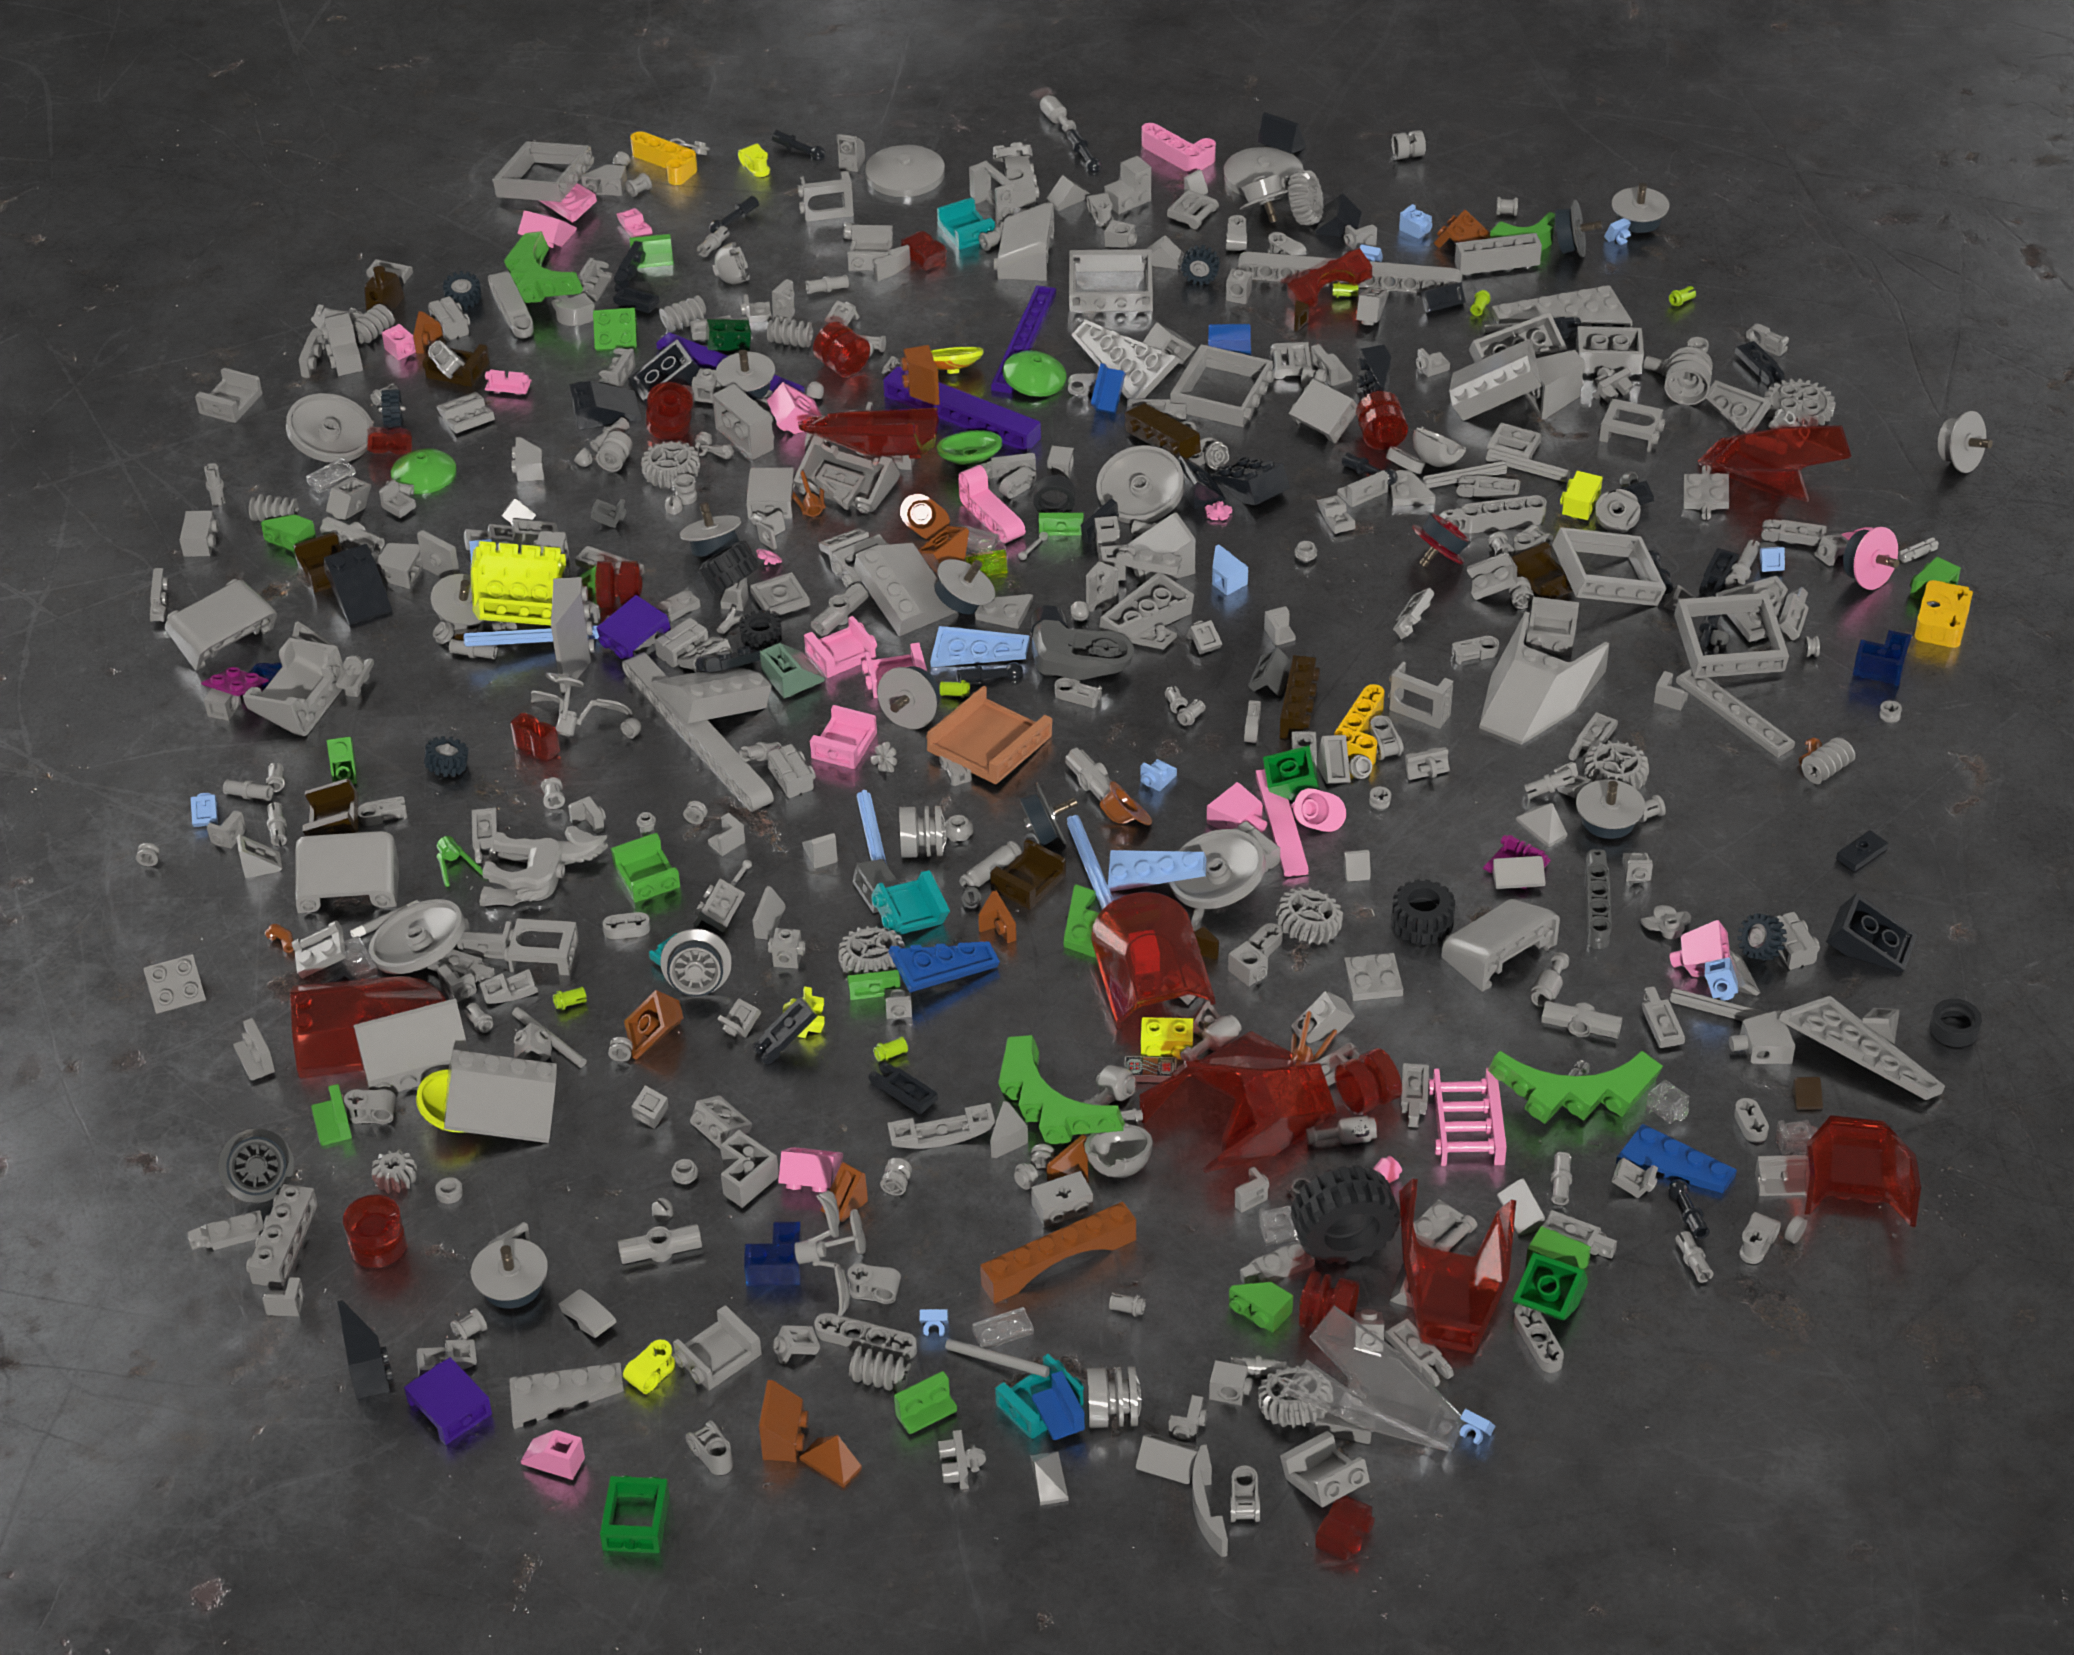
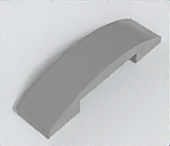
M991 1103L966 1107V1115L914 1124L913 1118L889 1122L887 1124L892 1146L911 1149L935 1148L974 1138L996 1125Z
M1201 1445L1193 1467V1509L1198 1526L1209 1545L1221 1557H1226L1228 1539L1223 1516L1211 1517L1204 1486L1211 1485L1212 1466L1207 1445Z

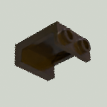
M440 337L438 341H441L446 345L445 338ZM479 344L474 352L450 348L465 362V365L460 366L452 374L453 377L449 379L439 370L429 354L424 357L422 366L425 369L426 378L473 387L490 363L487 345Z
M336 532L295 544L293 547L297 564L313 592L316 593L332 588L325 574L324 557L343 551L339 545Z
M1547 542L1511 558L1517 566V577H1525L1529 580L1534 597L1556 599L1569 592H1573V589L1562 566L1551 558L1552 546Z
M343 779L305 791V797L310 804L309 823L303 824L302 829L305 836L358 833L359 794L350 779Z
M1026 839L1024 841V851L1008 867L1003 870L996 866L990 872L991 889L1031 910L1066 876V860L1061 855L1044 848L1042 845Z

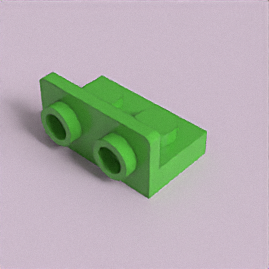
M944 1371L894 1395L896 1416L909 1434L957 1411V1405L950 1396L949 1378Z

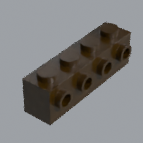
M1144 403L1125 412V428L1127 432L1152 446L1168 451L1177 460L1180 456L1189 459V457L1201 452L1199 432Z
M1293 655L1280 717V739L1292 740V732H1305V729L1310 727L1311 715L1308 714L1313 712L1314 699L1311 698L1316 697L1317 683L1315 681H1319L1320 668L1316 667L1315 657Z

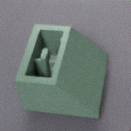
M779 643L760 651L762 673L783 698L825 681L823 675L803 652Z

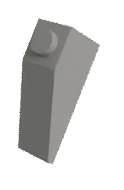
M1368 287L1359 295L1356 320H1361V324L1374 325V322L1377 323L1381 318L1389 290Z

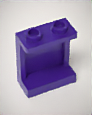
M637 595L596 627L600 644L604 648L614 651L620 659L624 658L626 660L633 657V651L658 631L661 634H665L671 630L667 615Z
M451 1357L442 1363L436 1364L431 1370L419 1378L413 1379L404 1387L408 1404L410 1406L416 1405L437 1427L439 1438L445 1445L492 1415L489 1397Z

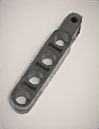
M1592 849L1587 853L1585 859L1587 943L1594 949H1604L1609 945L1612 927L1610 871L1607 867L1606 852L1603 849Z

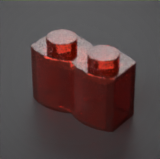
M918 231L901 240V247L908 245L910 248V260L914 261L923 270L927 271L946 261L945 246L933 240L931 235L924 231Z
M382 427L369 428L366 434L367 450L377 454L388 451L400 455L408 454L412 448L411 432L404 428H393L391 430Z
M520 713L510 722L513 743L517 748L532 752L535 757L544 761H550L560 752L558 734L554 726L545 722H539L536 717L527 713Z
M1346 1495L1335 1500L1329 1514L1325 1517L1316 1533L1315 1548L1348 1561L1352 1554L1356 1555L1359 1552L1363 1535L1365 1533L1369 1534L1375 1522V1517H1372L1373 1507Z

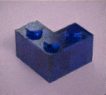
M1889 630L1885 644L1861 640L1856 654L1853 675L1899 685L1907 661L1912 635Z
M800 1221L773 1222L772 1243L745 1244L744 1270L746 1286L801 1285L802 1264H798L795 1255V1243L802 1241Z

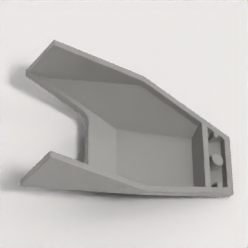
M1525 611L1491 675L1479 728L1522 745L1574 713L1606 672L1609 643H1602L1572 662L1560 660L1524 645L1527 638L1530 615L1529 612Z

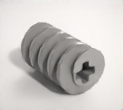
M696 295L694 298H688L687 301H680L679 304L674 303L672 307L660 308L659 314L664 326L672 333L674 332V325L678 330H681V323L688 327V320L695 321L696 317L698 320L704 319L703 315L706 314V306L703 299Z
M378 304L352 322L356 342L359 344L363 342L370 343L372 339H376L383 331L388 330L389 326L395 324L393 314L386 306Z
M778 316L775 322L769 321L767 327L768 342L772 343L775 341L778 344L783 342L785 345L791 343L792 346L799 344L802 348L810 347L813 338L812 322H808L807 326L804 327V321L801 320L797 326L795 319L789 324L788 318H784L783 323H781Z
M260 494L257 500L253 496L249 503L250 519L263 522L264 520L294 514L298 515V500L293 498L290 504L288 497H285L282 501L280 496H276L275 500H273L272 495H268L266 500L264 494Z
M1833 738L1802 760L1801 765L1804 776L1814 784H1821L1822 781L1827 780L1830 776L1840 771L1842 767L1852 763L1855 760V751L1843 738Z
M858 1346L850 1362L849 1377H852L853 1381L857 1383L863 1379L865 1385H871L873 1382L877 1388L884 1385V1388L888 1391L895 1388V1391L899 1393L905 1390L911 1372V1363L904 1366V1358L899 1357L895 1364L893 1363L892 1354H889L886 1361H883V1353L881 1351L878 1352L875 1358H872V1349H868L866 1354L862 1355V1347Z

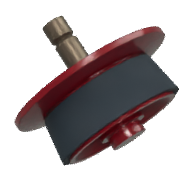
M1430 513L1423 528L1415 524L1412 526V529L1431 545L1424 555L1425 557L1419 562L1425 568L1438 551L1456 563L1463 564L1464 560L1459 554L1470 544V541L1454 522L1449 519L1445 520L1433 513Z

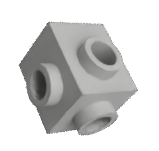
M700 368L697 376L693 377L692 389L694 390L695 401L713 403L712 394L724 389L716 379V370Z
M775 929L774 938H770L768 943V952L772 953L774 967L799 968L801 955L805 954L806 946L805 940H801V930Z
M530 1023L523 1030H519L514 1037V1058L545 1062L551 1057V1033L533 1023Z

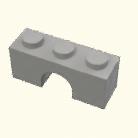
M1028 155L1004 157L1005 177L1013 182L1014 208L1036 206V198H1039V188L1037 186L1036 174H1034L1033 163L1029 162Z
M1117 516L1094 518L1095 543L1099 562L1118 568V581L1126 580V566L1117 563L1115 559L1119 553V548L1123 546L1120 545V530Z

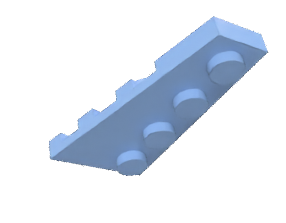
M939 626L930 661L931 667L1026 659L1030 637L1029 635Z
M1111 850L1108 876L1110 892L1206 876V856L1204 852Z

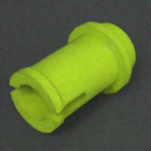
M1337 281V283L1332 285V296H1336V298H1339V296L1358 297V284H1340Z
M1692 286L1679 291L1674 290L1669 295V301L1673 306H1681L1683 302L1695 298L1696 291L1688 293V291L1694 289Z
M1485 290L1476 292L1474 296L1475 300L1470 307V312L1475 316L1482 315L1485 306L1491 300L1490 294Z
M965 680L961 682L941 681V696H960L962 699L965 696L969 697L970 683L965 682Z
M583 986L565 992L559 990L557 994H553V1002L556 1009L561 1008V1010H565L567 1006L587 1002L586 993Z
M899 1037L885 1044L878 1043L873 1051L878 1062H888L889 1058L906 1053L908 1046L905 1039Z

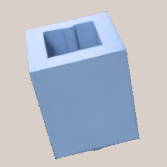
M1217 545L1215 546L1212 584L1227 596L1248 584V567L1222 546Z

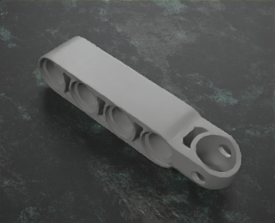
M509 271L488 275L490 289L509 328L512 329L514 335L518 338L530 337L534 331L532 318Z
M1533 495L1465 504L1462 508L1445 510L1439 516L1454 522L1459 526L1458 529L1462 533H1480L1527 527L1532 524L1540 525L1544 523L1547 502L1544 497Z

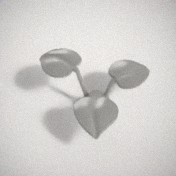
M546 672V677L549 680L565 684V699L544 691L532 690L531 703L538 701H555L559 703V718L555 733L573 737L576 725L581 726L582 720L593 706L620 711L633 718L632 711L626 705L617 701L598 698L597 700H591L580 717L576 718L577 713L568 710L571 685L584 687V683L569 676H560L559 674Z
M826 1191L818 1194L816 1197L825 1210L830 1230L814 1238H808L807 1241L796 1242L795 1255L798 1264L813 1262V1266L821 1265L832 1267L835 1270L839 1294V1312L837 1316H842L850 1303V1290L844 1269L841 1270L839 1263L822 1261L821 1259L826 1257V1247L854 1240L857 1253L859 1255L866 1252V1239L862 1230L861 1217L857 1209H852L850 1221L853 1235L825 1243L820 1241L830 1235L833 1238L839 1236L838 1224L840 1218L837 1200L832 1192Z

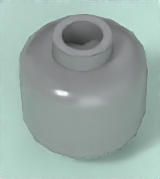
M1109 1065L1097 1075L1096 1085L1099 1092L1105 1090V1088L1109 1089L1114 1094L1116 1101H1125L1135 1092L1136 1079L1131 1070Z

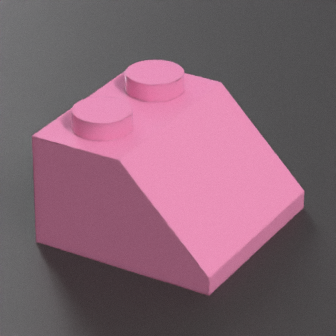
M524 210L518 234L523 236L524 233L542 232L549 248H553L554 245L562 247L576 232L577 227L560 219Z
M784 382L767 399L771 408L770 412L775 416L777 426L783 431L788 430L797 434L822 428L826 425L814 399Z
M797 1147L781 1151L778 1183L786 1184L785 1188L801 1190L802 1186H811L814 1192H826L828 1188H831L841 1166L843 1152Z

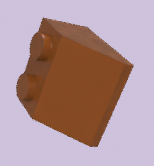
M929 345L903 349L904 358H901V367L905 371V375H902L903 388L908 389L911 397L935 406L940 405L938 369Z
M767 1380L759 1422L763 1460L797 1462L798 1452L804 1449L805 1435L802 1434V1429L808 1426L809 1412L804 1411L803 1399L774 1380Z

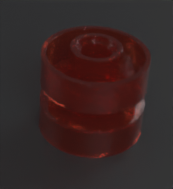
M835 321L826 325L818 333L814 341L813 353L820 362L839 376L848 378L859 373L866 365L870 356V344L865 338L854 332L844 323Z
M663 382L650 390L647 397L645 424L653 436L670 441L683 437L689 431L693 398L687 388L678 383Z
M1377 391L1368 394L1358 403L1356 417L1363 439L1369 447L1376 450H1388L1390 446L1396 447L1406 438L1408 425L1400 401L1394 394L1386 391Z
M614 561L597 562L595 591L599 609H614L617 596H619L622 607L635 595L639 597L642 595V575L638 561H622L619 573H617Z
M1374 1048L1361 1054L1358 1059L1352 1058L1337 1065L1335 1068V1081L1340 1096L1346 1106L1356 1115L1361 1116L1372 1111L1379 1104H1387L1399 1098L1402 1094V1082L1393 1060L1381 1048Z
M367 1195L355 1200L347 1207L343 1215V1225L350 1254L355 1262L365 1267L379 1268L390 1265L401 1257L407 1242L400 1210L394 1200L384 1195Z

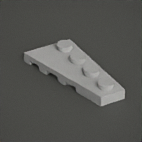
M621 1362L509 1378L513 1428L523 1427L524 1422L535 1418L536 1421L546 1419L548 1414L561 1409L564 1412L574 1409L576 1404L584 1401L591 1403L623 1392Z

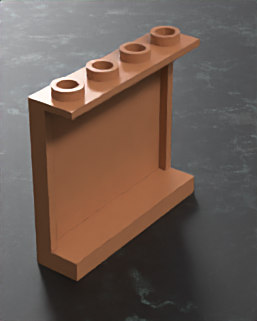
M983 686L927 732V751L938 757L941 755L952 762L958 763L970 769L971 773L997 784L1052 737V718L1044 715L1037 722L986 699L987 687Z

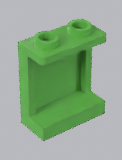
M657 833L611 848L613 865L634 903L680 887L679 872L676 867L672 868L663 853L661 841Z

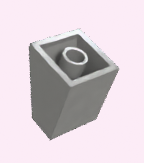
M1576 350L1536 358L1541 387L1524 395L1541 420L1548 418L1580 397L1581 387H1583L1582 375L1583 370H1585V362Z
M1178 513L1171 514L1127 544L1133 545L1137 550L1148 549L1155 553H1170L1182 557V563L1176 576L1164 574L1172 580L1195 574L1196 539ZM1132 568L1137 580H1140L1143 584L1157 573Z

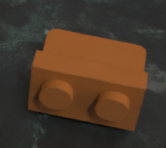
M1464 209L1458 217L1453 215L1447 221L1446 225L1448 227L1444 225L1436 233L1439 237L1434 244L1440 248L1449 238L1455 243L1490 239V232Z

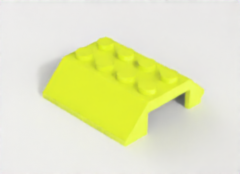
M479 541L478 547L473 549L470 572L472 610L479 620L551 626L553 579L562 578L566 567L565 554L560 555L561 549L544 547L543 555H540V546L521 545V552L518 553V544L499 543L498 551H495V542Z

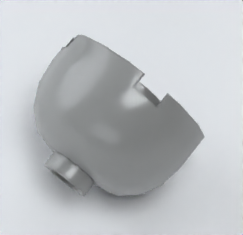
M736 242L721 247L716 252L715 264L712 265L716 277L720 276L724 282L732 285L746 282L750 278L749 274L745 275V269L748 268L741 248H735Z

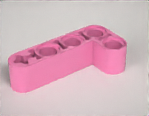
M1146 123L1142 126V147L1188 173H1193L1199 169L1203 170L1215 162L1216 143L1212 139L1205 138L1191 144L1155 123Z
M981 465L959 473V496L962 504L1001 542L1008 543L1025 535L1026 530L1022 520L988 489L987 473Z

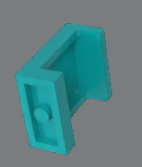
M973 197L937 209L938 226L959 250L980 244V233L986 234L995 228V221L992 218L984 220L975 209Z
M930 870L921 872L915 881L886 888L883 883H878L871 895L872 903L882 917L883 926L886 929L888 928L889 931H896L897 935L941 925L950 912Z
M1049 1354L1043 1356V1365L1050 1367V1373L1047 1378L1030 1374L1011 1388L1005 1382L995 1388L996 1405L1031 1440L1047 1430L1032 1401V1395L1052 1388V1374L1062 1371L1080 1406L1084 1404V1386L1077 1377H1072L1066 1371L1061 1361L1055 1360Z

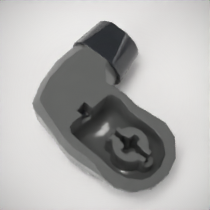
M1041 606L1032 615L1030 629L1032 638L1031 650L1037 669L1045 676H1062L1069 679L1085 680L1120 672L1131 663L1134 647L1132 642L1123 634L1114 631L1069 629L1063 611L1056 606Z

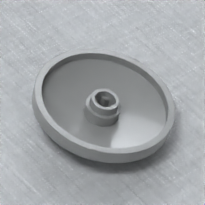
M898 145L880 150L871 156L866 163L865 174L868 184L877 192L894 197H913L925 194L938 187L944 179L945 166L943 159L933 150L916 145Z
M1249 148L1235 153L1226 161L1224 165V181L1232 191L1245 197L1242 187L1253 183V179L1263 175L1267 178L1280 174L1281 181L1283 177L1287 180L1286 175L1291 176L1293 173L1303 170V165L1293 154L1276 148Z
M319 393L305 396L291 406L286 419V432L293 445L307 456L324 462L342 463L357 459L369 449L373 439L374 427L368 413L354 401L339 395Z
M1144 445L1127 448L1111 457L1102 467L1096 483L1097 495L1101 506L1110 499H1113L1118 505L1119 517L1117 520L1128 524H1133L1134 520L1150 523L1166 516L1177 506L1185 488V478L1178 460L1162 448Z
M1234 829L1207 832L1192 839L1179 850L1184 852H1204L1206 856V876L1169 882L1174 895L1188 906L1199 909L1224 907L1239 901L1253 891L1264 875L1266 858L1260 843L1246 832Z
M444 899L426 900L410 905L392 915L378 928L369 945L370 957L376 967L385 973L404 974L423 969L443 958L457 945L465 931L466 922L464 915L455 903Z

